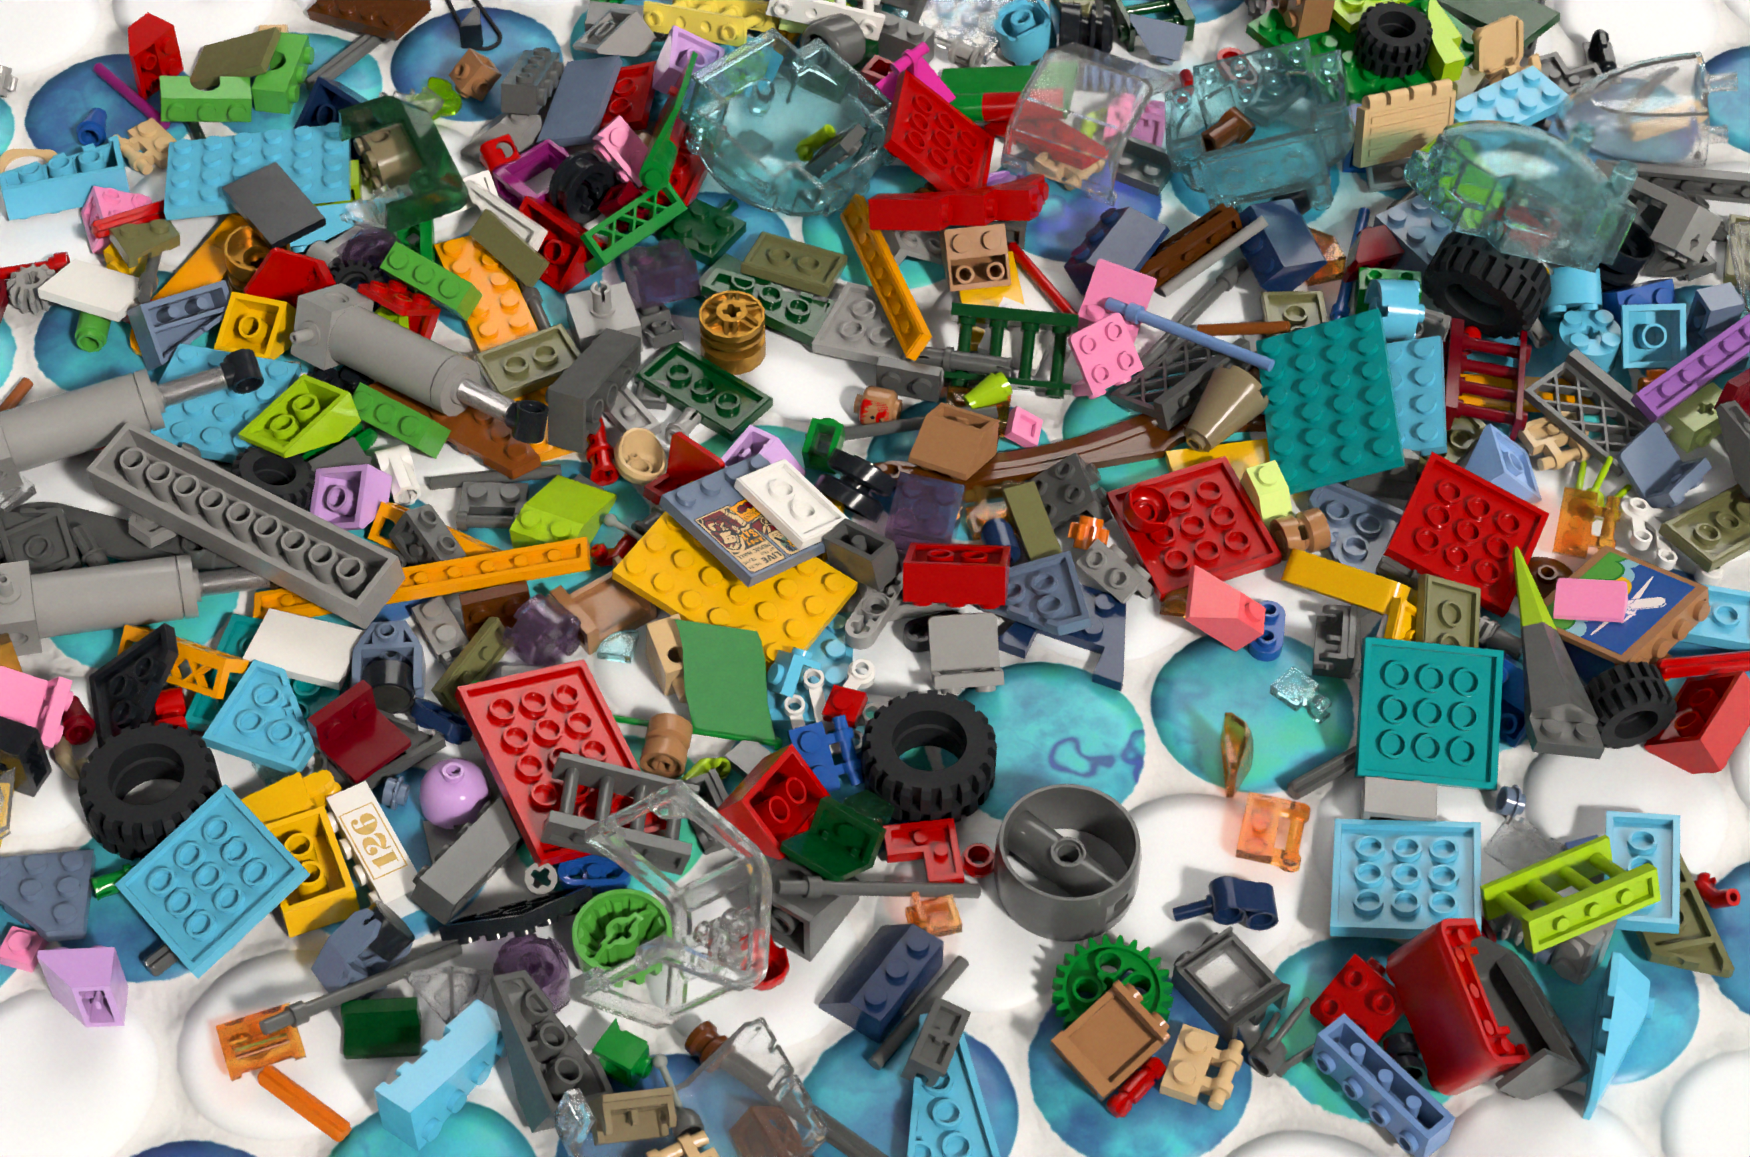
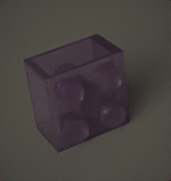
M665 239L660 241L658 245L647 248L638 246L631 248L627 253L620 254L624 279L629 293L642 310L701 295L696 260L680 240Z
M900 472L885 528V537L894 541L898 550H903V548L908 550L910 542L955 544L966 502L965 485Z

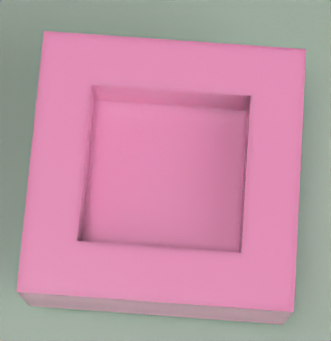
M1016 406L1009 412L1004 437L1026 449L1037 447L1043 420Z
M12 926L0 947V964L33 973L39 962L37 958L38 950H45L49 942L40 937L38 932Z

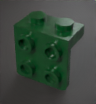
M826 796L820 799L810 829L782 841L779 849L788 855L789 860L793 863L806 866L818 873L822 880L839 882L873 867L887 830L830 796Z

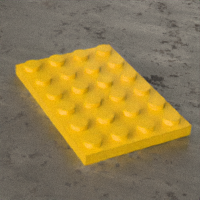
M666 511L612 571V579L668 614L675 615L679 613L681 620L758 631L766 658V675L770 666L775 661L778 650L791 653L793 647L807 651L856 592L858 582L819 558L814 557L748 588Z

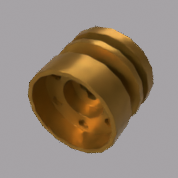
M249 224L235 229L229 234L224 243L229 288L233 292L243 294L245 286L270 251V248ZM290 243L281 247V249L291 251Z
M723 291L712 295L704 301L699 309L701 356L733 375H741L758 367L766 356L765 309L760 300L742 291Z

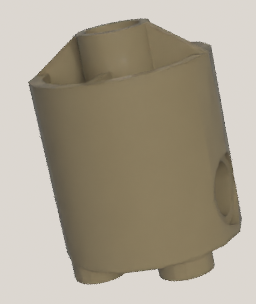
M417 116L353 139L356 152L363 160V163L360 164L362 177L365 181L370 180L375 194L383 193L438 172L437 157L442 152L440 139L437 133Z

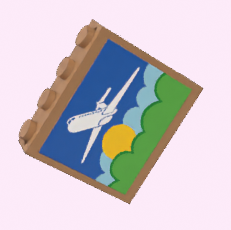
M1607 545L1602 547L1568 578L1625 581L1628 589V603L1624 623L1553 619L1556 589L1543 599L1561 640L1618 665L1628 662L1639 663L1641 661L1647 662L1648 665L1656 663L1658 659L1664 658L1677 642L1685 639L1689 631L1699 622L1707 618L1711 607L1709 606L1708 587Z

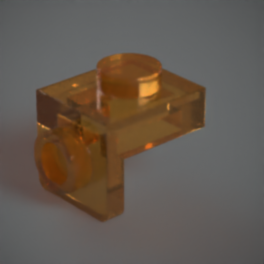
M918 891L910 893V906L905 907L908 924L913 923L937 938L962 932V921L952 894L921 901Z

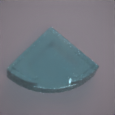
M623 630L608 636L598 647L597 658L631 664L639 640V630Z

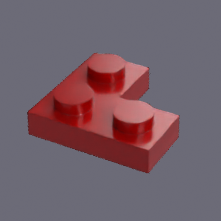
M954 818L883 825V828L887 830L883 839L887 863L923 860L927 883L964 884L965 877Z

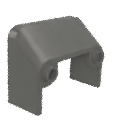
M1483 936L1472 940L1471 947H1477L1479 954L1471 958L1498 1026H1508L1511 1032L1506 1035L1508 1040L1516 1046L1525 1043L1530 1058L1517 1068L1503 1074V1078L1495 1083L1498 1090L1508 1093L1513 1098L1517 1097L1527 1100L1576 1082L1590 1072L1588 1063L1522 959L1515 952Z

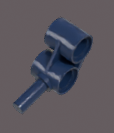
M1223 876L1211 881L1208 886L1209 894L1206 895V899L1173 908L1176 922L1210 913L1218 924L1232 925L1241 922L1245 918L1246 926L1249 929L1262 931L1273 928L1279 921L1274 889L1271 884L1241 880L1232 876Z

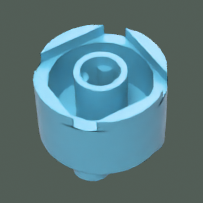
M1014 0L1000 8L998 18L994 19L993 24L1001 52L1006 59L1015 62L1016 66H1025L1056 51L1057 36L1050 9L1044 1L1027 2V0Z
M1589 266L1553 268V275H1549L1551 293L1540 314H1543L1544 321L1563 319L1562 315L1568 311H1598L1603 307L1599 268L1596 267L1593 272H1590Z
M1372 279L1368 284L1364 303H1369V310L1380 309L1383 317L1386 342L1392 343L1416 339L1417 323H1422L1425 317L1424 304H1419V281Z
M1607 310L1566 312L1559 325L1552 351V359L1555 366L1558 367L1565 362L1568 354L1577 348L1606 373L1613 370L1621 346V328L1613 320V314Z

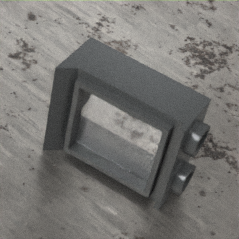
M1231 926L1221 933H1212L1204 940L1202 946L1193 952H1184L1174 962L1171 983L1228 1044L1231 1039L1237 1038L1239 1026L1247 1020L1254 1026L1260 1024L1264 1020L1267 1007L1273 1003L1280 1011L1287 1005L1291 985L1282 983L1234 934Z

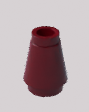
M73 695L70 708L67 712H63L60 724L64 725L62 736L70 744L82 745L91 740L96 724L80 699Z

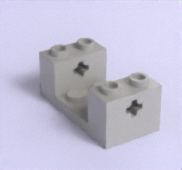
M1597 158L1575 200V203L1584 207L1582 213L1599 221L1602 216L1608 214L1629 218L1638 200L1650 206H1655L1664 211L1650 236V239L1660 243L1657 249L1683 263H1686L1688 258L1699 263L1722 218L1690 200Z

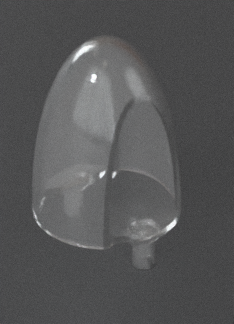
M1700 51L1659 56L1626 64L1601 73L1571 91L1563 99L1556 111V128L1569 144L1603 160L1701 169L1706 165L1709 144L1728 143L1727 124L1709 126L1708 95L1710 92L1737 91V72L1709 74L1706 71L1704 59Z

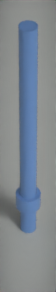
M1111 297L1106 300L1105 309L1120 313L1129 322L1135 324L1141 322L1269 372L1274 367V359L1145 311L1143 306L1131 302L1127 304Z

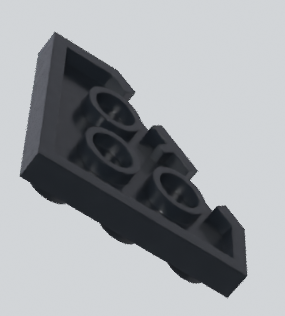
M163 623L89 676L98 749L102 747V741L110 735L114 738L124 728L130 726L131 730L140 727V724L147 722L179 655L175 629L168 624Z
M591 886L564 889L548 893V896L530 901L526 899L500 906L497 910L484 912L479 915L474 913L463 916L438 927L441 940L457 939L458 945H463L479 940L480 936H485L486 941L504 938L508 936L509 932H513L514 937L527 936L536 932L535 926L544 927L559 922V915L560 917L577 914L581 909L580 906L592 899L593 894Z

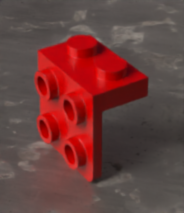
M275 247L269 251L243 291L244 294L288 302L296 309L299 295L336 285V282L325 261Z
M371 280L370 283L358 285L357 291L379 303L378 308L382 305L401 316H408L409 330L431 340L441 308L430 303L431 299L429 297L408 291L406 284L396 280H389V283Z
M676 432L671 437L667 472L644 486L643 497L655 505H659L662 494L724 469V461L682 432Z
M1357 954L1351 957L1310 1007L1311 1015L1325 1027L1345 1013L1376 1044H1379L1401 1016H1406L1395 985L1385 977L1387 974L1386 968L1372 956L1366 961Z

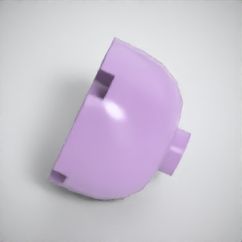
M449 758L437 762L426 772L421 780L419 802L424 817L433 825L445 829H454V825H462L467 822L474 824L478 820L476 816L481 808L488 801H491V789L485 773L473 762L462 758Z

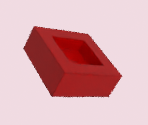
M833 685L822 711L823 721L833 723L832 718L845 715L848 726L856 729L868 701L866 692Z

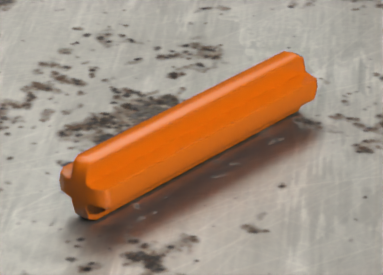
M267 1065L259 1072L257 1078L263 1088L333 1140L342 1142L350 1134L351 1127L349 1121L273 1065Z

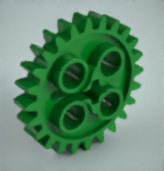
M1107 934L1103 935L1102 944L1097 945L1095 940L1090 937L1088 938L1087 949L1077 943L1074 949L1075 956L1068 953L1064 954V965H1057V978H1053L1052 989L1055 990L1052 993V1003L1059 1004L1056 1007V1017H1065L1063 1029L1066 1030L1110 990L1117 980L1124 986L1130 983L1134 987L1144 989L1147 993L1141 995L1144 1000L1140 1003L1150 1014L1156 1011L1167 1022L1170 1014L1168 1008H1172L1173 997L1170 996L1173 990V983L1165 982L1169 977V969L1158 970L1162 958L1156 957L1150 960L1151 948L1149 946L1142 951L1136 950L1137 940L1134 939L1129 946L1124 945L1122 935L1118 936L1115 944L1110 943ZM1108 965L1114 967L1117 971L1107 973L1101 967ZM1127 971H1133L1130 975L1126 977V979L1122 981V978ZM1087 991L1092 993L1095 997L1091 999H1084L1080 997L1078 993Z

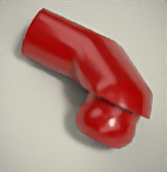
M1702 872L1697 875L1694 883L1702 900L1711 908L1732 907L1740 903L1741 897L1737 889L1718 890L1715 888L1716 878H1710V873Z

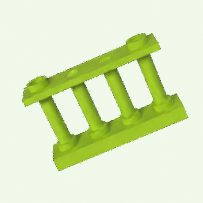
M1602 835L1479 886L1484 918L1489 921L1506 913H1510L1522 924L1525 948L1532 954L1661 901L1657 868L1650 863H1646L1629 871L1624 870L1612 861L1610 839L1607 835ZM1602 873L1610 877V879L1598 884L1588 880ZM1571 886L1579 891L1567 897H1562L1556 893ZM1537 900H1542L1548 904L1533 911L1525 906Z

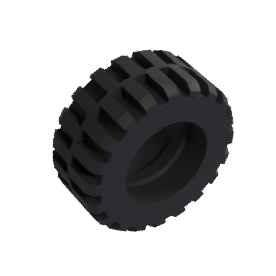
M1478 227L1460 228L1448 233L1426 268L1423 277L1426 294L1429 298L1433 299V304L1438 309L1444 311V314L1452 316L1451 319L1465 320L1464 328L1475 326L1480 330L1481 334H1487L1491 338L1502 337L1503 339L1519 337L1521 330L1529 331L1550 296L1551 280L1544 264L1539 263L1537 256L1532 252L1525 250V246L1519 242L1515 243L1509 240V237L1503 234L1498 235L1488 229L1479 230Z
M927 690L925 694H918V691L908 692L905 698L901 699L900 696L888 701V707L883 705L874 712V718L868 720L864 736L862 737L861 772L868 796L871 799H875V805L881 811L886 812L889 810L890 817L900 822L903 819L909 820V823L949 818H954V822L961 821V815L964 814L968 817L978 810V804L982 805L989 797L990 789L993 788L997 755L994 729L988 724V718L980 710L975 712V705L966 699L963 702L959 701L958 696L947 692L946 695L938 694L937 690ZM935 746L951 752L959 760L945 769L924 771L905 764L899 756L915 747Z
M142 723L136 729L131 730L129 726L120 730V734L114 738L110 735L102 741L100 749L95 748L88 756L89 763L85 762L79 774L81 779L78 782V794L88 826L95 840L102 843L104 849L110 853L117 854L119 852L121 858L134 860L135 857H140V860H142L222 787L214 755L201 737L195 734L192 736L190 730L180 726L177 729H173V725L168 723H159V726H152L151 723ZM171 779L181 783L170 796L153 804L132 805L123 802L125 796L133 788L149 780Z

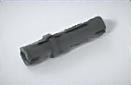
M925 346L915 362L942 367L943 371L951 372V369L984 374L1002 372L1005 377L1010 378L1012 373L1010 366L1013 365V358L954 351V347L948 346L946 349Z

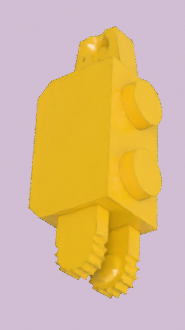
M327 769L318 770L317 773L314 772L306 777H303L299 771L291 776L280 779L264 789L250 793L241 801L266 825L321 806L325 807L327 806L326 798L341 792L342 787L338 782H335L334 776Z

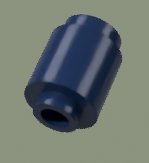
M994 518L987 521L982 527L981 540L983 545L1011 546L1010 566H1012L1021 555L1012 526L1002 518Z

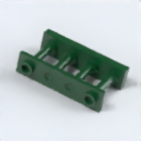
M1102 0L1104 5H1111V14L1117 29L1118 39L1120 42H1124L1128 52L1134 51L1135 36H1139L1129 20L1130 14L1146 15L1163 11L1164 14H1168L1169 18L1162 19V21L1188 26L1185 42L1193 40L1196 18L1186 0H1159L1124 7L1121 0Z
M952 302L951 318L952 321H957V325L960 326L957 351L970 353L972 328L976 327V323L989 324L988 328L991 329L989 355L1001 357L1004 331L1007 330L1008 326L1020 327L1023 337L1018 378H1007L1011 388L1014 390L1043 392L1045 397L1051 399H1064V395H1071L1072 384L1062 383L1067 337L1071 333L1078 331L1079 315ZM1039 329L1051 330L1052 335H1055L1050 382L1031 380L1035 335L1039 333ZM955 370V372L944 371L945 383H950L951 388L967 390L969 385L977 386L989 374H970L968 371Z

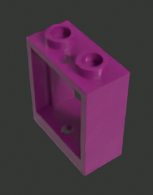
M548 138L521 154V159L503 165L493 171L494 185L498 196L515 209H519L525 195L550 203L548 197L549 187L536 194L524 183L548 168L556 171L558 166L570 154H568L564 147L558 146Z

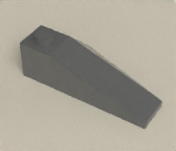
M526 970L496 975L490 979L517 1099L532 1133L566 1125L588 1113L587 1103L603 1094L614 1093L601 1062L593 1053L588 1055L576 1041L575 1037L578 1034L570 1025L565 1027L554 1014L552 1002Z

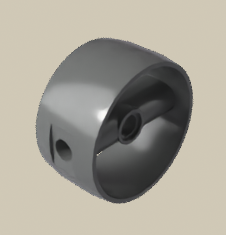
M1055 784L1026 794L1006 813L996 838L994 879L1002 906L1008 915L1021 927L1035 935L1051 940L1081 941L1107 932L1125 916L1138 888L1142 851L1137 826L1128 811L1118 801L1108 794L1091 787L1077 784ZM1054 829L1079 830L1102 839L1120 855L1127 867V873L1122 879L1118 878L1087 855L1085 845L1080 840L1073 837H1063ZM1012 851L1072 897L1048 894L1026 883L1011 867L1007 859L1008 854Z

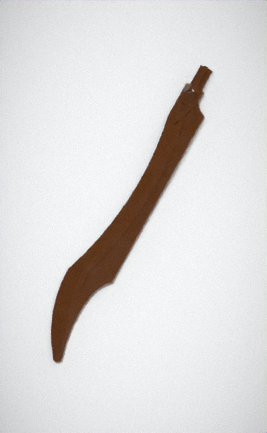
M1142 413L1110 427L1075 438L1027 449L996 453L992 459L967 480H956L944 473L924 470L920 466L908 461L893 460L873 464L898 481L895 490L905 493L911 499H918L1030 480L1074 452L1087 464L1093 463L1097 469L1164 458L1166 451H1170L1177 445L1186 442L1184 431L1192 414L1169 431L1160 429L1156 418ZM1258 415L1236 432H1266L1265 415Z

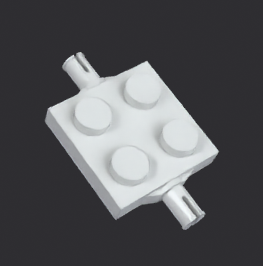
M1003 297L999 307L1036 310L1006 297ZM976 323L977 327L985 329L984 336L978 346V353L989 355L991 329L988 328L989 324ZM1008 326L1007 330L1004 331L1001 357H1012L1013 365L1011 366L1019 369L1023 332L1020 331V327ZM1039 329V333L1035 335L1031 372L1033 376H1036L1041 364L1049 356L1052 357L1055 335H1052L1051 330ZM1066 349L1064 363H1067L1071 350Z

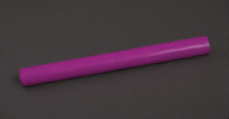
M97 63L94 66L93 71L147 118H153L165 130L169 128L170 121H161V113L102 63Z

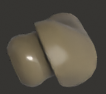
M62 736L60 742L53 747L55 760L71 779L80 780V771L85 762L88 763V759L83 757L75 761L70 742Z

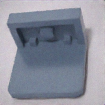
M1657 422L1648 424L1616 456L1617 462L1639 497L1647 501L1652 508L1663 506L1673 508L1685 500L1684 495L1689 490L1699 486L1704 481L1702 477L1712 468L1706 457L1682 462Z

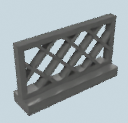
M1239 338L1232 343L1251 351L1248 340ZM1184 340L1134 376L1132 380L1110 394L1111 402L1157 419L1160 429L1169 431L1194 412L1216 367L1220 364H1225L1223 368L1230 369L1232 365H1235L1249 372L1254 366L1206 347L1192 349L1198 344ZM1206 356H1207V358H1205V359L1190 361V359L1201 358V357H1206ZM1185 360L1183 363L1172 364L1173 362ZM1185 372L1182 375L1168 377V375ZM1163 376L1160 379L1150 380L1151 378ZM1164 388V390L1146 393L1149 390ZM1141 392V394L1127 396L1132 393Z
M1577 348L1568 354L1565 362L1524 390V399L1603 464L1606 458L1611 456L1610 451L1619 452L1631 441L1630 436L1635 437L1651 423L1632 403L1631 399L1634 395ZM1561 376L1572 386L1558 384V377ZM1539 391L1551 392L1553 394V401L1544 400L1536 393ZM1559 394L1575 395V403L1561 402ZM1582 396L1587 397L1596 406L1582 404ZM1561 411L1576 412L1577 420L1566 419L1561 414ZM1583 413L1599 415V423L1585 422ZM1606 416L1611 417L1621 426L1607 424ZM1663 418L1658 419L1656 422L1661 426L1667 438H1669L1674 427ZM1585 431L1600 432L1602 441L1592 440L1586 435ZM1608 433L1623 435L1624 443L1609 442ZM1613 458L1609 469L1619 477L1624 471L1617 460Z

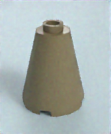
M1220 364L1212 372L1184 431L1186 442L1193 450L1209 452L1267 408L1269 398L1267 395L1263 398L1259 392L1262 385L1242 368L1232 365L1228 369L1223 368L1225 364Z

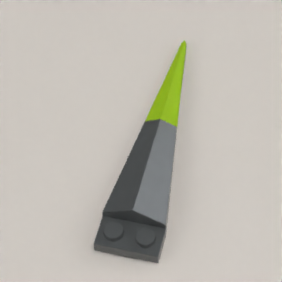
M1516 546L1512 553L1522 639L1525 731L1532 752L1600 759L1605 748L1596 726L1599 719L1522 553Z

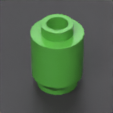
M80 311L75 332L78 347L87 352L101 350L107 342L111 320Z

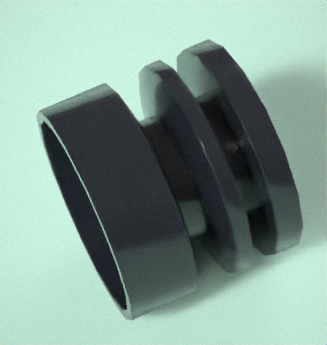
M1061 3L1058 63L1077 64L1080 51L1086 52L1088 64L1094 52H1100L1099 65H1101L1104 58L1109 57L1113 47L1114 34L1111 5H1103L1101 18L1096 17V4L1091 5L1088 17H1082L1081 3Z
M1608 214L1602 216L1588 235V239L1583 241L1580 248L1573 255L1571 265L1589 266L1590 272H1593L1596 267L1599 268L1601 292H1606L1633 284L1638 273L1642 272L1655 253V245L1652 239H1650L1649 234L1632 220L1620 215Z

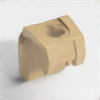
M1508 15L1501 17L1484 27H1478L1473 32L1474 61L1472 66L1475 70L1486 73L1485 78L1490 80L1489 85L1532 65L1541 72V62L1538 53L1529 56L1527 66H1519L1524 53L1523 21L1517 16Z

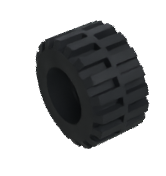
M1388 1L1387 4L1382 2L1376 3L1375 7L1370 6L1367 8L1366 12H1363L1354 43V54L1357 55L1358 62L1364 64V68L1368 71L1373 70L1374 74L1379 76L1381 74L1386 75L1387 78H1392L1393 76L1403 78L1405 74L1410 76L1415 74L1416 70H1420L1423 67V63H1425L1433 34L1432 24L1430 20L1426 19V15L1423 12H1418V8L1414 6L1409 7L1406 3L1400 2L1398 4L1394 3V1Z
M257 446L256 449L249 447L245 449L244 453L240 452L236 456V460L233 461L231 468L232 474L306 511L309 510L315 485V472L311 470L312 466L309 462L303 461L304 457L300 454L284 458Z
M1628 662L1623 665L1614 666L1591 679L1588 685L1584 687L1599 719L1596 726L1604 748H1628L1646 742L1670 725V721L1676 716L1677 705L1660 670L1653 664L1648 665L1647 662Z

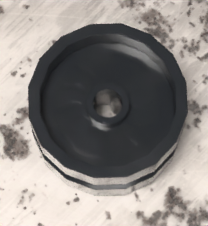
M834 448L826 463L831 470L842 476L841 480L829 474H820L814 486L823 495L843 503L844 508L877 523L884 507L880 501L868 494L871 491L882 497H891L898 481L881 471V468L857 455L853 456Z

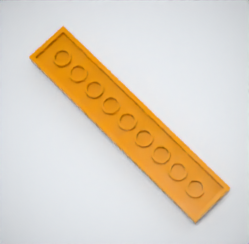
M471 235L434 244L435 254L440 266L472 283L483 295L467 322L465 321L478 353L539 331L511 271ZM549 386L512 400H535L548 406V403L545 401V394ZM548 417L544 440L540 443L529 444L540 456L541 462L574 453V451L548 444Z

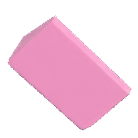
M1558 578L1553 619L1624 623L1628 603L1627 583L1615 580Z

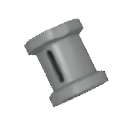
M956 38L949 48L947 59L953 64L958 62L969 66V68L980 67L984 60L985 49L980 46L975 48L967 45L962 39Z
M536 862L527 869L525 884L531 893L544 895L550 893L555 888L557 873L551 864L546 863L538 867ZM543 869L549 872L547 879L551 882L548 887L541 885L539 888H535L533 886L534 878L531 876L532 872L540 873Z

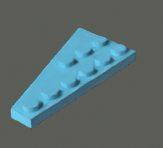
M928 1013L921 1014L919 1017L918 1035ZM963 1032L944 1078L939 1077L935 1086L927 1087L926 1081L928 1078L923 1074L916 1073L913 1085L907 1157H1001Z

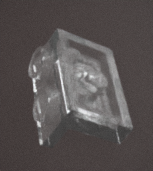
M1510 815L1506 817L1483 848L1487 855L1512 872L1568 849L1552 837L1547 841L1536 834L1538 828L1525 818L1520 817L1517 821Z

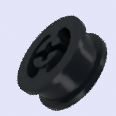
M587 151L576 152L567 157L554 172L548 190L550 204L577 223L590 222L601 214L597 208L608 190L616 186V173L609 164L599 161L594 154Z

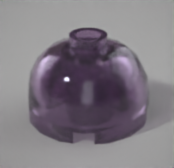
M368 227L361 229L349 239L342 252V263L348 267V260H354L356 264H358V259L364 260L366 264L369 262L378 270L385 282L389 283V280L392 279L380 268V265L394 243L397 241L402 244V242L393 232L385 228ZM362 280L359 281V282H361V284H366V283H367V282L362 281Z

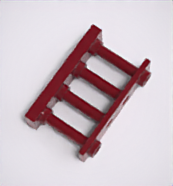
M1452 318L1444 347L1446 430H1451L1454 418L1460 419L1461 416L1508 424V437L1515 442L1518 431L1525 430L1528 412L1523 411L1525 365L1529 362L1532 349L1531 345H1527V331L1521 330L1515 346L1469 337L1468 333H1464L1465 320ZM1467 349L1513 358V367L1467 359V355H1462V352H1465ZM1466 371L1512 380V387L1507 389L1465 381V377H1460V374ZM1464 393L1511 402L1510 412L1466 404L1464 400L1458 398Z

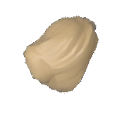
M631 428L617 441L614 447V464L618 473L626 481L645 486L662 476L666 471L667 459L664 449L651 431L645 428Z

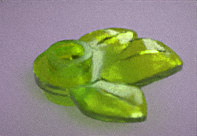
M437 77L429 78L428 92L408 95L406 97L411 109L416 111L413 118L417 116L423 122L434 121L441 116L454 115L462 108L461 97L453 90L451 83Z

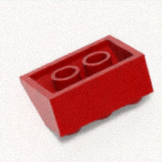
M525 195L518 211L548 230L538 253L550 264L540 279L558 292L565 294L591 275L585 264L592 260L594 256L580 238L581 235L589 230L547 201ZM596 235L592 236L602 251L607 249L608 243Z
M910 542L903 561V602H911L912 605L919 607L929 606L932 603H945L947 607L951 608L964 607L966 604H979V607L983 609H996L1000 605H1005L1008 596L1011 546Z
M1744 670L1687 678L1674 698L1677 705L1675 718L1670 721V725L1666 729L1646 741L1644 744L1646 751L1691 774L1721 771L1726 766L1728 759L1736 746L1741 742V738L1750 725V679Z
M791 743L764 757L712 815L733 843L781 860L786 856L779 849L782 841L807 831L812 824L820 799L830 796V794Z

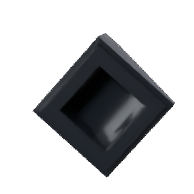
M478 6L471 9L459 26L460 42L463 49L478 48L483 45L480 9Z

